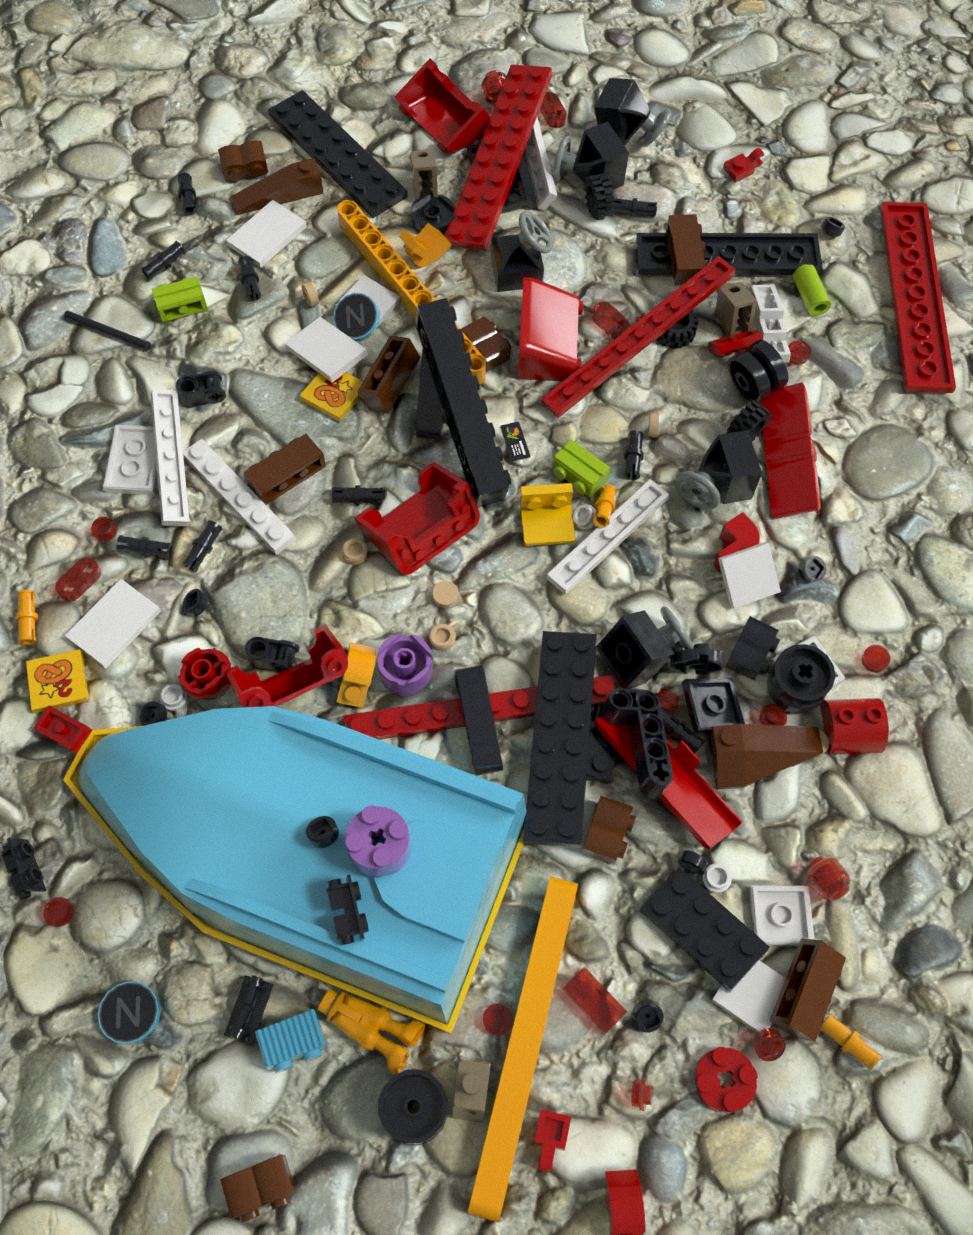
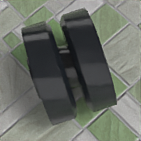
M762 339L747 346L745 351H740L729 358L727 363L733 383L739 392L750 402L755 400L761 402L769 397L771 392L778 391L787 385L789 380L788 371L782 357L771 344Z
M807 644L793 645L784 649L769 671L767 678L768 693L774 703L783 710L792 713L812 711L820 705L833 687L836 677L834 665L828 655L817 647Z
M420 1069L404 1070L393 1075L383 1086L378 1099V1115L383 1128L394 1140L407 1146L423 1145L434 1140L443 1130L448 1117V1099L442 1084L432 1074ZM410 1101L419 1103V1110L416 1113L408 1111V1103Z

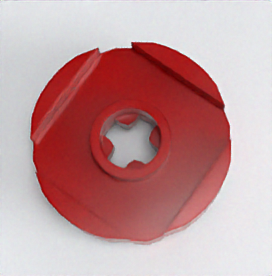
M718 1047L711 1050L700 1058L695 1067L694 1080L698 1096L707 1107L716 1112L738 1111L746 1107L756 1093L757 1071L752 1066L750 1060L736 1049ZM719 1072L721 1074L726 1072L731 1074L732 1087L727 1085L725 1088H722L720 1086L721 1080L717 1077Z

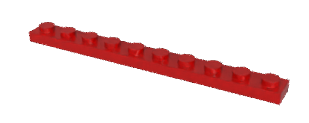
M720 256L715 258L541 398L542 404L557 418L561 417L735 276L736 269Z
M612 675L594 678L592 707H595V705L603 706L610 692L615 689ZM538 686L489 693L494 722L535 716ZM460 698L344 715L346 728L378 740L465 727Z

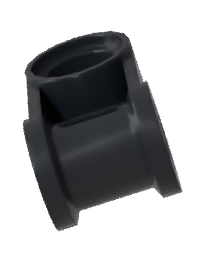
M208 371L180 377L176 382V389L181 405L193 408L222 402L226 398V392L221 386V374L217 371Z
M253 637L245 645L248 662L253 668L277 673L293 667L295 654L300 649L299 645L291 641ZM257 650L265 651L260 656L252 655Z

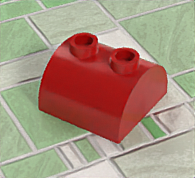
M880 698L823 700L820 703L824 732L829 739L828 755L884 752L888 743L889 724L885 705Z

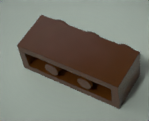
M696 214L669 215L666 237L674 285H683L708 265V260H704L705 242H701L702 225L698 224Z
M390 335L358 389V394L369 410L389 414L421 357L410 338Z
M305 433L301 437L293 439L279 451L272 452L263 461L250 466L244 472L247 486L267 505L325 468L324 454Z
M801 938L769 1021L794 1038L815 1042L821 1030L822 1022L841 975L846 957L822 940Z

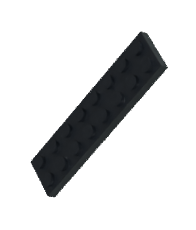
M301 90L268 109L269 116L311 158H315L316 163L372 218L408 198V191L305 91Z
M637 233L638 275H673L666 233ZM702 233L701 242H705L704 260H708L709 264L720 256L736 269L735 275H793L799 266L805 264L813 265L818 275H821L823 270L817 233Z
M543 631L526 804L527 813L523 836L524 844L582 847L597 634Z

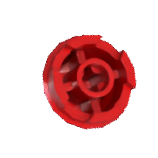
M196 648L181 660L183 665L178 679L183 691L189 696L205 700H215L222 697L229 690L231 683L225 670L231 668V663L228 657L215 648L204 650Z

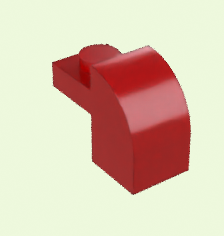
M744 512L723 525L719 538L727 547L717 553L713 566L721 572L718 558L759 544V531Z
M637 1169L605 1171V1199L609 1214V1235H644L646 1233L645 1212Z

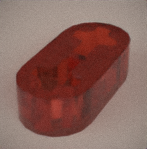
M547 91L540 107V112L550 127L561 128L566 123V110L558 96L553 92Z
M598 302L594 305L592 320L612 339L615 340L630 328L628 319L608 302Z
M90 557L77 561L56 582L55 590L59 597L65 602H73L80 598L100 578L101 569L98 563ZM85 568H92L93 570L91 573L83 572ZM66 586L74 588L71 592L64 590Z

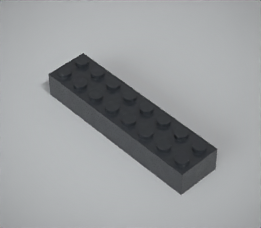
M447 298L418 305L415 327L466 482L469 484L476 505L479 508L504 501L509 485H511V477L508 470L503 469L501 463L503 461V453L500 446L495 445L493 439L496 437L495 429L492 422L488 423L485 415L488 413L485 400L479 397V381L476 375H472L470 369L472 367V360L469 352L465 353L462 345L464 344V336L462 330L456 327L455 321H457L455 309L453 306H449Z

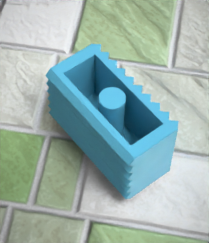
M314 1009L255 1031L265 1068L269 1071L274 1069L275 1073L292 1068V1062L304 1057L305 1062L322 1056L321 1050L328 1048L317 1012Z

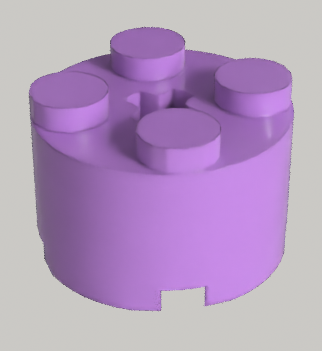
M396 634L389 637L380 646L377 658L380 680L387 690L406 698L419 693L429 684L433 675L432 656L428 644L422 638L412 634L411 636Z
M367 806L352 818L346 829L345 844L350 859L355 868L364 875L379 878L394 874L407 862L410 855L408 826L396 811L382 806ZM383 838L384 844L378 842L376 846H373V840Z

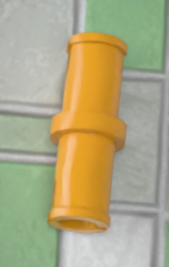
M606 484L604 488L601 487L600 497L595 502L596 513L593 523L597 527L605 528L606 525L608 526L610 515L614 512V498L617 491L613 485Z
M20 590L17 592L18 613L15 614V620L18 622V643L32 645L36 643L35 622L38 620V614L35 612V592Z
M831 1013L822 1023L821 1031H824L841 1045L840 1049L844 1053L849 1052L864 1064L868 1070L871 1071L882 1057L880 1053L876 1052L859 1038L860 1034L854 1030L852 1032Z

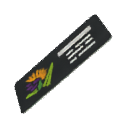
M513 422L501 425L511 460L517 461L530 458L531 455L520 423Z

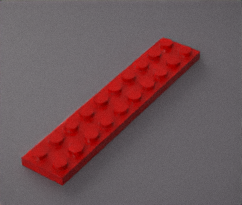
M510 65L453 212L454 218L448 225L445 233V238L452 244L451 247L487 251L552 78L553 72L551 67Z
M882 202L880 213L905 392L953 393L956 389L927 203Z

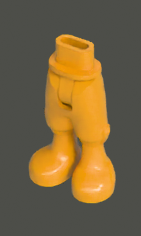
M329 989L317 1009L327 1016V1021L359 1043L361 1049H377L387 1060V1069L391 1075L402 1072L410 1052L408 1049L382 1037L378 1031L382 1030L394 1035L403 1044L413 1049L419 1042L425 1029V1024L417 1020L410 1023L395 1021L385 1007L379 1008L364 1000L348 995L344 991L339 994Z

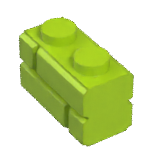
M187 277L175 283L161 284L156 288H152L162 323L208 310L198 277Z
M570 440L554 456L552 462L553 473L558 479L567 480L569 483H572L577 493L586 494L589 497H592L608 481L611 470L608 465L573 440Z

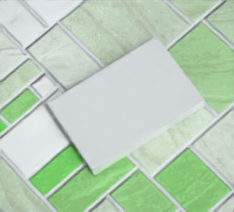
M272 200L232 234L226 242L227 246L243 257L250 256L253 259V263L261 268L299 235L307 225L306 221Z
M322 317L317 318L285 343L288 351L331 382H334L368 355L366 348Z
M115 425L103 483L104 492L155 495L158 476L153 426Z
M120 579L65 637L106 669L151 623L161 610L156 604Z

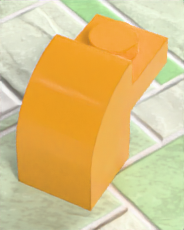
M429 223L416 237L406 230L399 235L400 239L405 243L403 245L404 252L420 267L428 266L439 260L452 245L438 229Z
M350 642L346 654L349 663L348 669L342 675L336 702L363 708L373 676L376 648Z

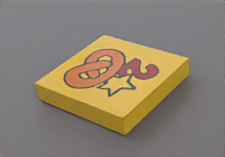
M345 372L334 382H331L318 373L300 394V400L341 422L361 398L357 391L363 381Z
M80 649L26 661L31 710L34 714L44 712L48 705L57 709L89 701L84 658Z

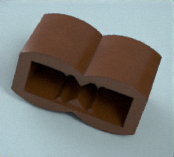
M248 141L241 145H227L218 149L225 181L231 182L239 181L246 177H260L269 172L262 141Z
M482 317L461 328L463 333L485 358L486 372L510 360L511 344L507 338H503L498 333L497 326L493 321L490 322L486 317Z
M600 796L582 853L611 864H615L617 857L623 859L628 844L623 841L626 831H632L636 816L631 815L633 807Z
M284 1154L220 1179L230 1218L236 1219L240 1217L241 1223L260 1216L259 1209L271 1205L272 1210L290 1204L289 1197L297 1194L286 1155Z

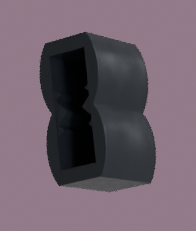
M749 616L725 667L752 680H755L758 674L763 676L770 661L766 660L768 652L774 653L780 642V639L776 638L779 630Z

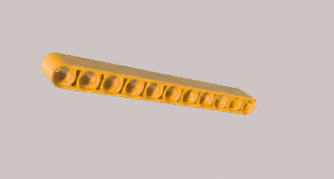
M351 200L340 202L337 206L340 228L392 292L401 296V303L416 320L417 306L436 301V299L359 206ZM463 333L464 344L462 345L465 353L469 352L472 375L477 376L479 385H481L486 379V360Z
M551 876L467 1213L498 1223L578 883Z

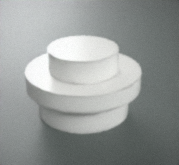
M588 504L577 507L573 513L575 525L582 530H589L594 527L593 518L596 509Z
M177 684L166 686L160 694L161 704L169 711L180 710L186 705L188 700V694L183 691L181 685Z
M721 864L709 865L705 873L702 874V882L710 892L722 893L731 884V874Z

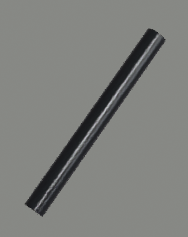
M69 310L64 313V319L145 351H148L151 347L150 342Z

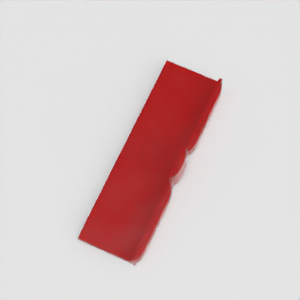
M802 382L771 392L769 397L760 402L772 413V417L769 419L770 422L765 425L766 428L763 430L772 519L813 511L820 514L821 500L816 467L817 453L811 439L812 425L808 393Z
M603 717L597 719L594 723L599 732L636 771L629 725L611 724L605 721ZM667 740L673 780L661 796V799L694 838L709 850L736 830L743 821L695 770L701 763V760L683 741L675 748Z

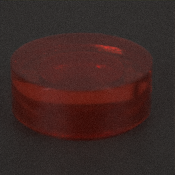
M880 645L869 646L861 657L863 666L873 673L884 671L891 660L888 650Z

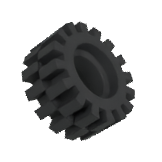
M606 173L586 177V187H584L586 192L585 199H587L586 204L589 207L591 216L599 218L612 215L614 213L613 208H615L613 202L615 198L609 176Z
M694 309L678 321L685 328L675 329L671 327L659 336L657 340H662L664 346L669 343V348H673L674 345H677V348H681L682 344L686 347L689 345V342L692 343L699 324L697 313H693Z
M757 400L752 401L746 405L745 409L740 410L739 415L734 417L735 420L731 421L726 434L748 430L753 442L761 434L760 432L766 428L765 425L770 422L769 419H771L772 413Z

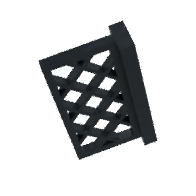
M480 143L466 147L471 166L475 158L472 154L478 151ZM522 155L514 177L516 180L510 187L502 212L526 205L529 210L537 208L534 188L524 155ZM512 193L521 196V199L514 201L508 198Z

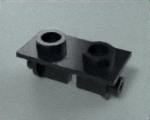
M7 838L8 844L2 847L1 856L8 873H12L15 870L18 871L10 877L15 896H19L20 900H25L31 897V891L45 892L43 875L38 868L34 849L29 840Z
M350 874L346 877L347 883L341 884L340 878L328 881L329 887L326 888L331 911L344 909L345 914L333 917L337 940H341L342 946L354 943L353 936L359 935L360 942L364 941V933L369 932L365 913L359 914L356 901L362 900L358 881L352 882Z
M245 975L224 1036L253 1044L256 1037L255 1031L258 1030L274 986L273 983L263 981L262 978L252 975L250 977Z

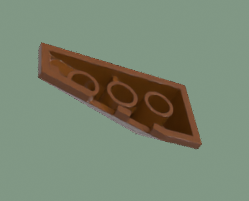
M315 158L289 164L232 195L237 215L261 210L272 200L278 204H284L324 194L321 173Z
M734 724L713 726L709 735L717 790L745 788L760 779L771 777L779 771L791 766H797L823 753L819 727Z

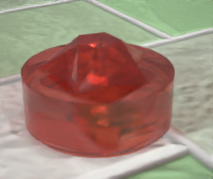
M792 341L788 345L791 353L790 362L797 365L806 363L811 354L810 346L804 341Z
M767 1028L756 1034L753 1039V1048L760 1059L774 1061L783 1055L786 1043L777 1030Z

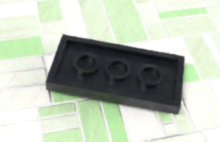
M680 867L640 907V911L729 993L770 948Z

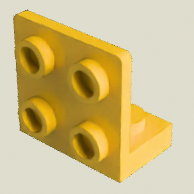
M572 483L521 486L520 510L525 546L575 542L571 508Z

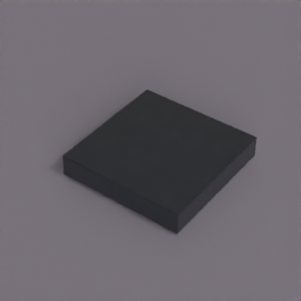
M732 678L685 679L681 682L694 733H710L713 726L745 724Z

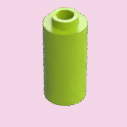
M805 264L799 266L793 274V279L810 316L822 315L830 309L831 302L813 265Z

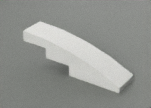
M774 284L751 285V294L757 300L755 310L757 332L762 333V340L771 344L784 362H789L791 353L786 342L787 329L783 321L784 309Z

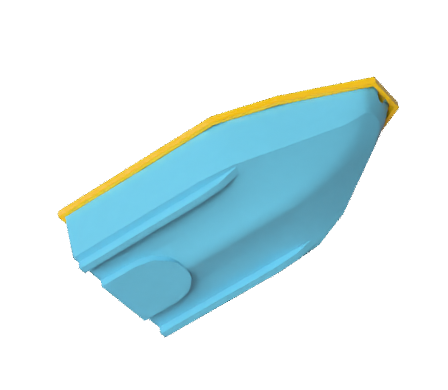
M276 706L212 709L145 726L92 730L63 779L136 872L205 935L448 1034L453 1032L524 846L523 836L527 810L523 793L328 720ZM370 805L387 807L400 814L408 826L410 837V855L405 865L398 872L379 878L369 877L358 871L350 859L345 844L346 829L350 821L357 813ZM320 816L333 818L339 828L337 840L326 848L314 847L306 835L308 824ZM383 838L372 841L373 846H376L378 842L384 844ZM350 874L352 882L358 881L362 900L356 901L359 914L365 913L369 932L364 933V941L360 942L359 935L353 936L354 943L342 946L341 940H337L333 917L345 914L344 909L331 911L326 888L329 887L328 881L340 878L341 884L347 883L346 877Z

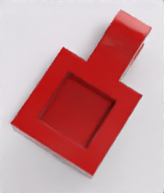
M760 148L753 150L748 157H745L742 153L725 161L723 169L736 183L754 174L755 167L762 165L763 162L760 157H763L765 153Z
M543 1109L540 1110L533 1142L542 1145L538 1170L550 1173L555 1149L565 1150L571 1122L570 1116Z

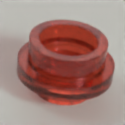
M108 517L95 519L91 527L93 537L101 542L113 539L118 532L117 524Z
M660 688L658 693L655 692L659 699L660 707L662 706L667 711H671L672 708L678 709V701L680 700L678 695L664 688Z
M768 704L760 711L759 720L762 725L785 726L787 714L779 705Z
M56 897L50 900L43 911L44 920L52 927L67 925L74 915L73 904L64 897Z
M493 1004L485 1010L483 1025L488 1033L501 1036L510 1030L513 1016L505 1005Z
M642 1078L641 1081H633L631 1102L632 1106L639 1107L640 1111H645L646 1106L652 1105L653 1085H648L647 1078Z

